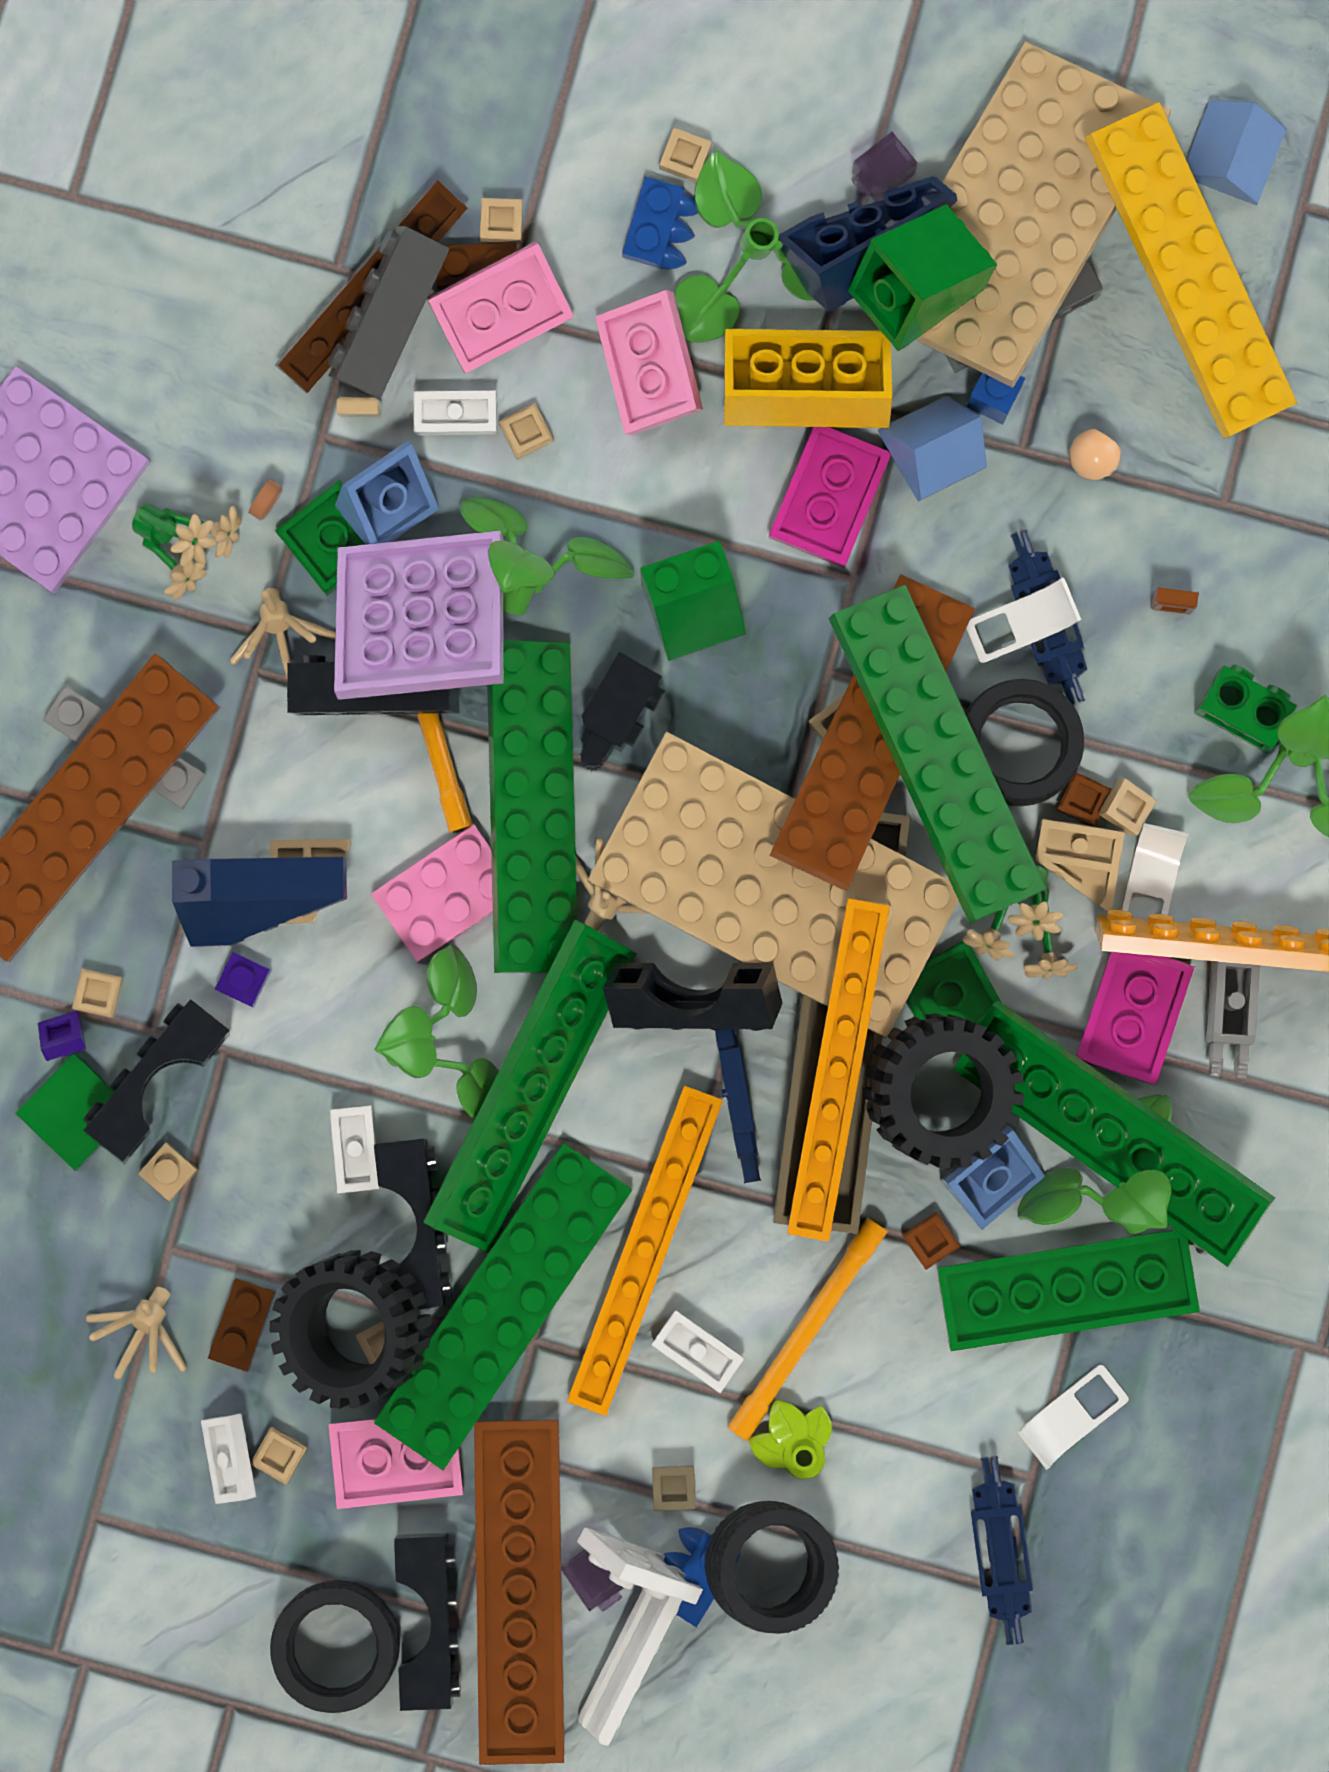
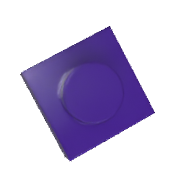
M232 952L214 990L254 1008L272 970Z
M77 1010L37 1023L40 1048L46 1061L68 1056L74 1052L86 1049L83 1022Z

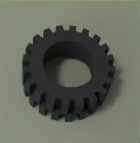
M938 1013L925 1014V1020L912 1017L904 1021L907 1028L903 1031L895 1027L891 1029L887 1035L891 1042L887 1047L877 1044L872 1054L880 1057L876 1067L867 1064L865 1076L872 1079V1087H863L864 1099L872 1102L873 1105L872 1108L866 1109L870 1120L880 1126L876 1131L883 1139L892 1143V1147L923 1164L928 1165L930 1163L938 1168L950 1169V1163L961 1168L971 1166V1157L973 1156L985 1160L993 1155L988 1148L992 1142L1002 1147L1009 1139L1008 1136L1001 1132L1004 1126L1008 1124L1016 1128L1020 1118L1011 1113L1013 1104L1023 1106L1024 1094L1015 1090V1084L1023 1083L1022 1072L1011 1066V1063L1017 1061L1012 1050L1001 1046L1005 1041L997 1034L987 1031L984 1026L950 1014L943 1016ZM946 1052H961L974 1063L980 1076L981 1096L977 1108L968 1120L956 1128L946 1131L928 1130L917 1119L912 1108L911 1087L913 1080L923 1064L934 1056Z
M350 1250L343 1254L338 1253L303 1268L295 1273L296 1278L287 1281L281 1288L287 1295L275 1299L272 1310L281 1313V1316L270 1321L269 1330L271 1333H279L280 1340L272 1343L271 1347L273 1355L282 1352L284 1354L286 1362L278 1366L282 1374L285 1376L293 1372L297 1376L292 1386L299 1393L309 1388L313 1390L309 1400L321 1404L330 1399L329 1408L341 1409L349 1404L351 1408L360 1407L405 1384L413 1377L411 1372L421 1367L425 1358L418 1353L429 1348L431 1339L430 1336L421 1335V1330L431 1326L430 1314L420 1315L419 1306L427 1303L423 1292L415 1296L413 1295L409 1287L417 1281L410 1273L399 1277L396 1272L401 1265L393 1259L379 1264L382 1254L373 1251L361 1255V1250ZM338 1289H350L363 1294L374 1303L381 1314L385 1327V1341L379 1357L373 1364H360L345 1358L336 1350L329 1339L325 1323L326 1309L331 1297Z

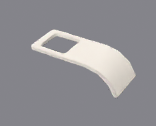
M1061 578L1031 595L970 619L966 629L979 661L986 663L1058 633L1076 624L1081 618L1064 578ZM1004 613L1016 642L986 654L975 625Z
M1146 823L1143 824L1133 857L1122 911L1128 912L1132 893H1138L1162 899L1164 903L1161 914L1168 915L1181 856L1189 833Z
M1098 1365L1029 1420L1020 1429L1018 1434L1047 1470L1064 1452L1125 1405L1129 1398L1103 1365ZM1096 1375H1100L1118 1397V1401L1096 1419H1092L1075 1398L1074 1393Z

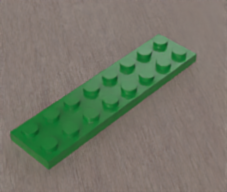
M906 585L833 613L829 617V621L969 924L1046 890Z
M503 640V683L487 685L494 973H548L574 920H577L570 642Z
M574 920L423 1223L489 1252L609 1011L603 986L614 963H632L637 953L588 925Z
M1000 1001L992 1004L980 1025L986 1027L987 1031L997 1034L1005 1041L1001 1046L1012 1050L1017 1061L1011 1063V1066L1020 1070L1023 1077V1083L1015 1084V1090L1024 1094L1023 1106L1013 1104L1011 1112L1117 1188H1119L1121 1182L1127 1183L1130 1177L1138 1172L1145 1170L1163 1172L1171 1184L1167 1224L1226 1267H1229L1276 1197ZM962 1054L953 1070L981 1090V1080L977 1068L965 1054Z
M563 1143L431 1337L429 1348L421 1352L420 1355L425 1358L421 1367L411 1372L413 1375L411 1379L397 1387L374 1421V1424L444 1471L633 1189Z

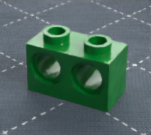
M1235 664L1231 668L1226 665L1222 666L1215 675L1194 714L1265 753L1270 752L1279 740L1277 733L1279 724L1285 717L1295 711L1297 705L1289 701L1290 694L1274 685H1268L1265 688L1254 682V675L1245 668ZM1222 686H1231L1237 690L1239 694L1237 705L1229 706L1221 700L1219 693ZM1259 706H1267L1274 711L1276 719L1273 726H1265L1258 721L1256 710Z

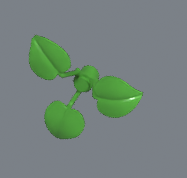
M719 151L713 152L705 162L695 186L696 209L700 217L714 228L724 227L732 221L736 228L746 230L740 241L743 254L720 287L708 276L695 275L684 279L674 291L685 340L694 343L716 340L725 335V329H732L736 324L740 305L733 296L725 292L749 258L762 260L769 256L771 251H774L778 261L786 264L781 273L782 282L786 289L799 299L815 301L806 292L781 249L782 243L778 241L779 232L777 226L767 218H751L757 213L762 201V190L757 179L746 168L729 160Z
M474 497L460 500L461 515L473 529L480 533L501 531L502 537L505 536L507 541L492 542L488 549L491 569L503 592V610L514 615L525 614L534 592L541 593L544 585L550 583L555 573L567 562H573L576 569L594 577L633 578L634 576L630 565L615 549L600 540L588 537L570 539L567 545L570 552L563 553L551 566L541 556L533 554L529 550H524L516 544L517 538L515 535L525 534L528 528L524 517L516 509L504 502L490 498Z
M1324 695L1311 705L1293 712L1281 721L1277 733L1282 744L1279 746L1278 755L1259 786L1253 788L1252 781L1244 775L1224 774L1207 779L1194 786L1188 792L1187 797L1189 801L1210 817L1226 823L1246 822L1259 814L1261 801L1257 796L1264 794L1285 757H1288L1290 762L1298 767H1307L1313 764L1319 799L1323 804L1312 808L1310 819L1319 832L1329 837V796L1326 793L1321 764L1322 759H1329V698Z
M447 944L445 948L438 951L432 957L427 969V984L430 994L438 1004L442 1005L441 1010L431 1017L424 1010L416 1006L401 1010L390 1021L374 1050L385 1056L389 1064L395 1067L398 1066L404 1073L414 1078L428 1076L434 1067L459 1070L463 1075L456 1083L457 1095L464 1110L475 1120L499 1070L491 1061L485 1058L474 1059L470 1067L462 1062L436 1059L435 1036L431 1035L432 1025L448 1016L450 1010L457 1017L467 1016L472 1011L477 997V983L469 961L456 946Z
M1156 1094L1138 1099L1170 1122L1172 1102L1166 1094ZM1061 1168L1046 1173V1177L1024 1194L1018 1208V1218L1020 1220H1028L1041 1225L1056 1224L1071 1217L1082 1203L1081 1195H1087L1102 1206L1103 1212L1108 1219L1122 1224L1128 1233L1138 1234L1146 1231L1148 1228L1167 1227V1209L1171 1196V1184L1163 1172L1145 1170L1134 1174L1127 1183L1121 1182L1119 1188L1114 1189L1104 1198L1089 1186H1081L1083 1176L1080 1171L1072 1168Z

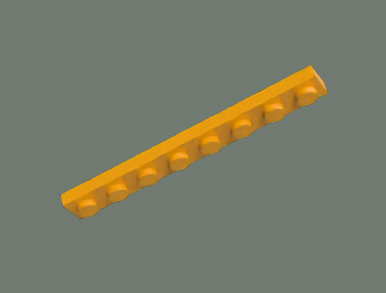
M852 898L847 900L787 1234L827 1242L830 1239L890 905Z
M684 1085L567 1402L607 1416L720 1111L722 1099Z

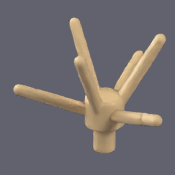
M268 588L261 593L264 604H262L259 611L261 617L259 625L230 658V663L235 665L242 657L249 659L266 631L276 635L287 678V663H291L284 631L291 627L310 643L316 641V637L311 632L332 640H336V632L290 615L287 603L280 600L279 591L276 588Z
M600 838L596 840L595 865L604 850V841ZM576 857V873L592 897L587 905L591 912L584 924L599 931L606 918L612 920L616 912L649 914L632 904H624L626 901L588 882L589 876Z
M156 1287L149 1300H141L135 1310L86 1316L88 1323L114 1321L89 1335L90 1341H96L130 1323L137 1329L114 1373L115 1379L119 1380L122 1378L145 1333L149 1334V1371L151 1373L157 1371L158 1336L181 1372L186 1371L187 1366L161 1324L166 1316L163 1307L170 1297V1293L166 1289Z

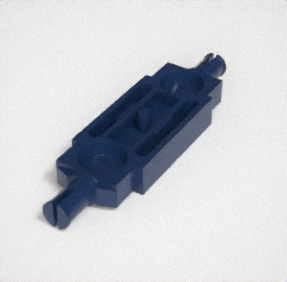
M1027 530L1020 531L1024 547L1021 545L1017 532L1010 535L1018 558L1008 565L1014 582L1011 589L1015 601L1019 600V596L1022 593L1027 596L1061 579L1058 570H1053L1048 553L1034 552ZM1074 624L1072 626L1077 638L1074 643L1068 640L1064 629L1042 639L1045 647L1044 653L1040 654L1037 652L1035 643H1032L1031 647L1037 665H1042L1048 684L1062 683L1066 697L1073 705H1076L1071 689H1074L1078 703L1086 701L1077 678L1088 669L1081 652L1085 650L1077 624Z
M736 1029L715 1030L725 1087L721 1092L722 1097L727 1098L737 1157L741 1162L744 1184L761 1181L757 1162L758 1150Z
M982 1457L980 1460L982 1462L984 1483L972 1489L975 1509L971 1510L982 1597L987 1596L989 1616L1003 1620L1006 1645L1014 1644L1012 1628H1014L1016 1644L1024 1643L1020 1618L1032 1612L1030 1591L1034 1589L1022 1504L1017 1502L1015 1483L1001 1481L999 1457H990L992 1473L990 1472L989 1457ZM1013 1515L1019 1519L1027 1577L1024 1581L1019 1577L1017 1558H1019L1016 1537L1013 1535L1011 1520ZM980 1519L985 1522L993 1584H987L978 1527V1520Z

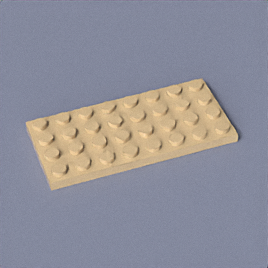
M1025 41L942 182L957 195L958 201L950 209L964 222L966 228L983 248L990 253L998 265L984 291L916 340L1013 388L1117 209L1084 137L1156 102ZM1161 105L1167 120H1169L1171 109Z
M666 732L592 870L588 882L742 963H773L778 982L827 1008L848 898L890 905L868 1025L869 1030L887 1038L959 901L949 879L870 839L847 891L769 856L795 799Z

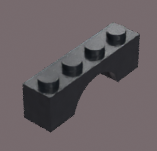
M614 963L603 986L613 1028H632L635 1030L644 1028H666L672 1030L750 1029L759 1031L773 1028L783 1004L773 963H733L726 980L722 984L705 990L689 989L672 982L661 973L654 963Z
M191 999L185 1006L180 1003L175 1005L163 1021L168 1027L158 1039L153 1035L148 1038L136 1054L141 1060L130 1072L127 1068H124L110 1086L115 1091L105 1104L97 1101L83 1119L88 1124L83 1130L84 1133L124 1165L151 1133L142 1111L143 1094L150 1080L159 1071L174 1064L189 1063L204 1067L230 1036L228 1028Z
M424 1138L374 1144L378 1186L392 1190L404 1198L410 1205L417 1224L414 1246L408 1256L399 1263L401 1266L396 1274L401 1277L410 1273L417 1281L409 1288L414 1296L423 1292L427 1303L419 1306V1309L443 1307L446 1305L445 1297L452 1296L449 1271L442 1272L440 1255H447L445 1233L423 1223L440 1188H432L430 1172L437 1171L435 1146L427 1147V1139Z
M448 1533L397 1535L394 1538L395 1582L403 1584L418 1593L425 1602L431 1619V1631L427 1644L418 1654L403 1661L398 1668L400 1711L451 1709L454 1703L453 1697H461L460 1671H452V1654H459V1629H451L450 1614L452 1611H458L457 1585H449V1569H456V1544L448 1543Z

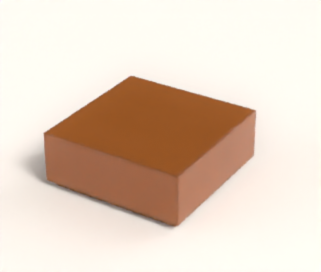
M1157 587L1152 594L1151 608L1155 611L1190 615L1197 608L1199 592Z
M1076 772L1069 782L1056 810L1088 826L1095 827L1100 817L1098 813L1112 789Z
M934 1212L902 1234V1237L925 1270L960 1247L937 1212Z

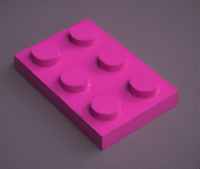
M813 427L768 538L845 568L891 457L890 452L830 427Z
M1110 951L1076 1056L1085 1063L1153 1086L1156 1085L1195 966L1165 956Z

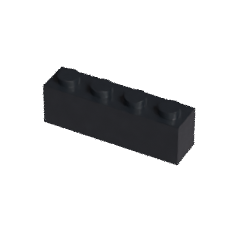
M302 655L301 663H287V713L321 716L459 713V688L338 700L334 692L335 662H326V656Z

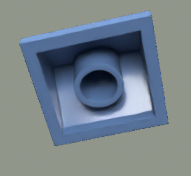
M1210 100L1186 160L1196 183L1257 206L1286 128L1255 102Z
M948 396L891 422L889 428H880L878 430L879 435L918 502L987 467L981 416Z
M406 441L343 484L335 507L365 545L393 542L439 510L414 447L409 441Z
M1004 1126L1001 1131L1009 1137L1002 1147L993 1142L988 1146L993 1155L985 1160L973 1156L971 1157V1166L963 1168L956 1166L940 1179L942 1184L981 1230L1046 1177L1009 1126Z

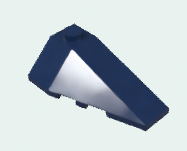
M931 176L889 190L885 193L883 200L863 206L859 200L847 204L849 211L825 218L824 212L811 216L779 234L778 241L782 243L781 249L806 292L825 310L831 312L853 299L848 289L873 238L947 204L951 208L958 199L956 193L935 176Z
M346 857L234 858L172 861V903L190 947L232 946L244 941L247 937L262 931L267 932L277 928L282 923L300 916H307L347 899Z

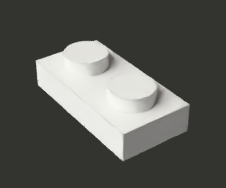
M414 391V434L497 435L496 391Z
M373 1106L329 1110L337 1193L381 1189L378 1186L374 1153L376 1137Z
M677 1310L673 1312L651 1344L719 1393L723 1391L744 1360V1357Z
M242 1414L201 1420L215 1504L255 1498L256 1493Z

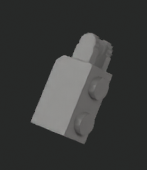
M1211 961L1206 1043L1210 1044V1076L1219 1077L1223 1069V1045H1236L1235 1077L1246 1079L1249 1046L1254 1045L1256 1038L1260 965Z

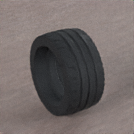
M1013 679L998 683L985 690L972 702L965 715L979 745L981 729L987 718L998 708L1012 703L1032 704L1046 711L1056 723L1061 737L1060 756L1054 768L1044 777L1028 783L1009 782L995 775L992 771L1007 805L1029 806L1050 799L1071 781L1083 757L1084 731L1080 717L1073 704L1057 689L1036 680Z
M759 1501L741 1506L720 1522L708 1542L709 1546L706 1548V1563L704 1566L706 1581L712 1596L727 1615L752 1630L763 1633L782 1634L804 1628L805 1625L812 1623L813 1620H816L824 1612L836 1591L835 1587L838 1584L837 1580L839 1577V1559L830 1535L813 1516L790 1504L778 1501ZM771 1525L785 1526L795 1531L804 1542L808 1554L807 1573L799 1590L787 1602L772 1608H759L747 1602L738 1591L735 1581L736 1559L743 1544L756 1531Z
M341 1580L321 1582L306 1588L296 1595L285 1606L276 1620L270 1642L273 1670L286 1693L299 1704L312 1710L326 1713L351 1711L374 1699L390 1680L396 1668L400 1651V1636L397 1623L386 1603L370 1589L357 1583ZM324 1605H344L357 1610L370 1622L376 1636L377 1654L372 1668L360 1681L347 1687L327 1688L314 1683L301 1671L295 1658L294 1638L299 1624L310 1612Z

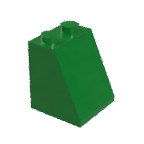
M946 204L873 238L848 292L895 349L899 351L984 291L998 264L966 228L964 222Z
M720 540L640 568L641 585L668 661L746 635L734 579Z

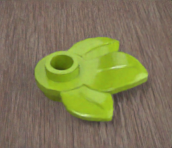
M776 1400L772 1405L769 1415L770 1433H762L749 1439L751 1450L759 1461L769 1468H786L792 1476L798 1479H810L817 1476L825 1464L823 1448L832 1434V1423L827 1412L822 1406H819L804 1416L794 1405ZM808 1450L812 1454L813 1460L810 1465L801 1466L797 1463L796 1455L799 1451Z

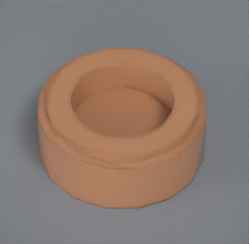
M271 478L268 479L252 503L248 513L260 521L264 520L283 491L282 485Z

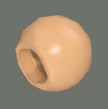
M1096 429L1082 431L1073 440L1069 449L1070 464L1079 476L1087 480L1108 478L1119 465L1121 448L1115 441Z

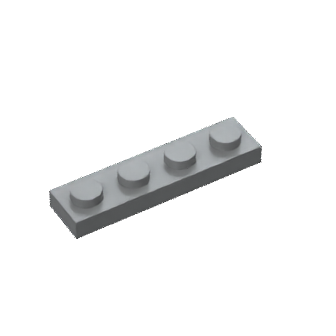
M64 686L43 721L80 744L106 711ZM179 758L153 791L184 810L206 775Z

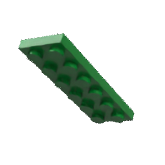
M1176 1230L936 1268L951 1352L1200 1312L1188 1238Z

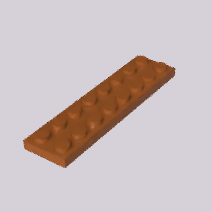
M900 574L893 589L906 585L944 670L947 672L975 608ZM854 674L769 855L847 891L900 776V772Z
M154 653L0 840V957L6 962H11L221 708L159 654Z
M559 1419L477 1421L474 1425L479 1765L564 1763Z

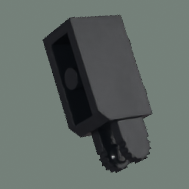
M620 651L582 714L585 731L590 736L584 744L585 748L581 749L580 760H582L583 768L585 767L587 768L586 770H591V772H597L598 769L601 770V767L604 766L603 763L608 760L613 749L622 753L626 744L631 747L635 745L645 727L639 723L645 711L649 709L654 712L666 691L660 687L663 682V676Z

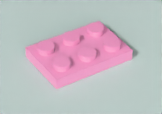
M536 241L427 297V301L465 374L574 317Z
M664 290L595 316L625 434L635 435L703 410L677 304L672 291Z
M472 825L371 893L417 963H420L493 913L491 848L475 825Z
M376 1418L328 1424L337 1509L464 1494L459 1449L443 1471L375 1425L374 1421Z

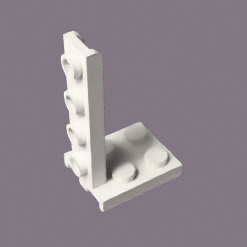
M584 1527L577 1543L590 1553L588 1560L602 1569L609 1570L611 1572L609 1579L627 1589H632L635 1584L641 1586L642 1589L578 1716V1722L600 1744L609 1746L616 1730L621 1725L628 1706L640 1687L654 1655L658 1652L660 1643L677 1614L682 1600L696 1605L703 1589L698 1585L686 1582L684 1580L686 1574L678 1567L669 1566L664 1563L665 1556L662 1553Z

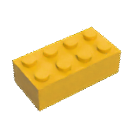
M725 329L724 426L889 428L892 406L891 343L881 331Z

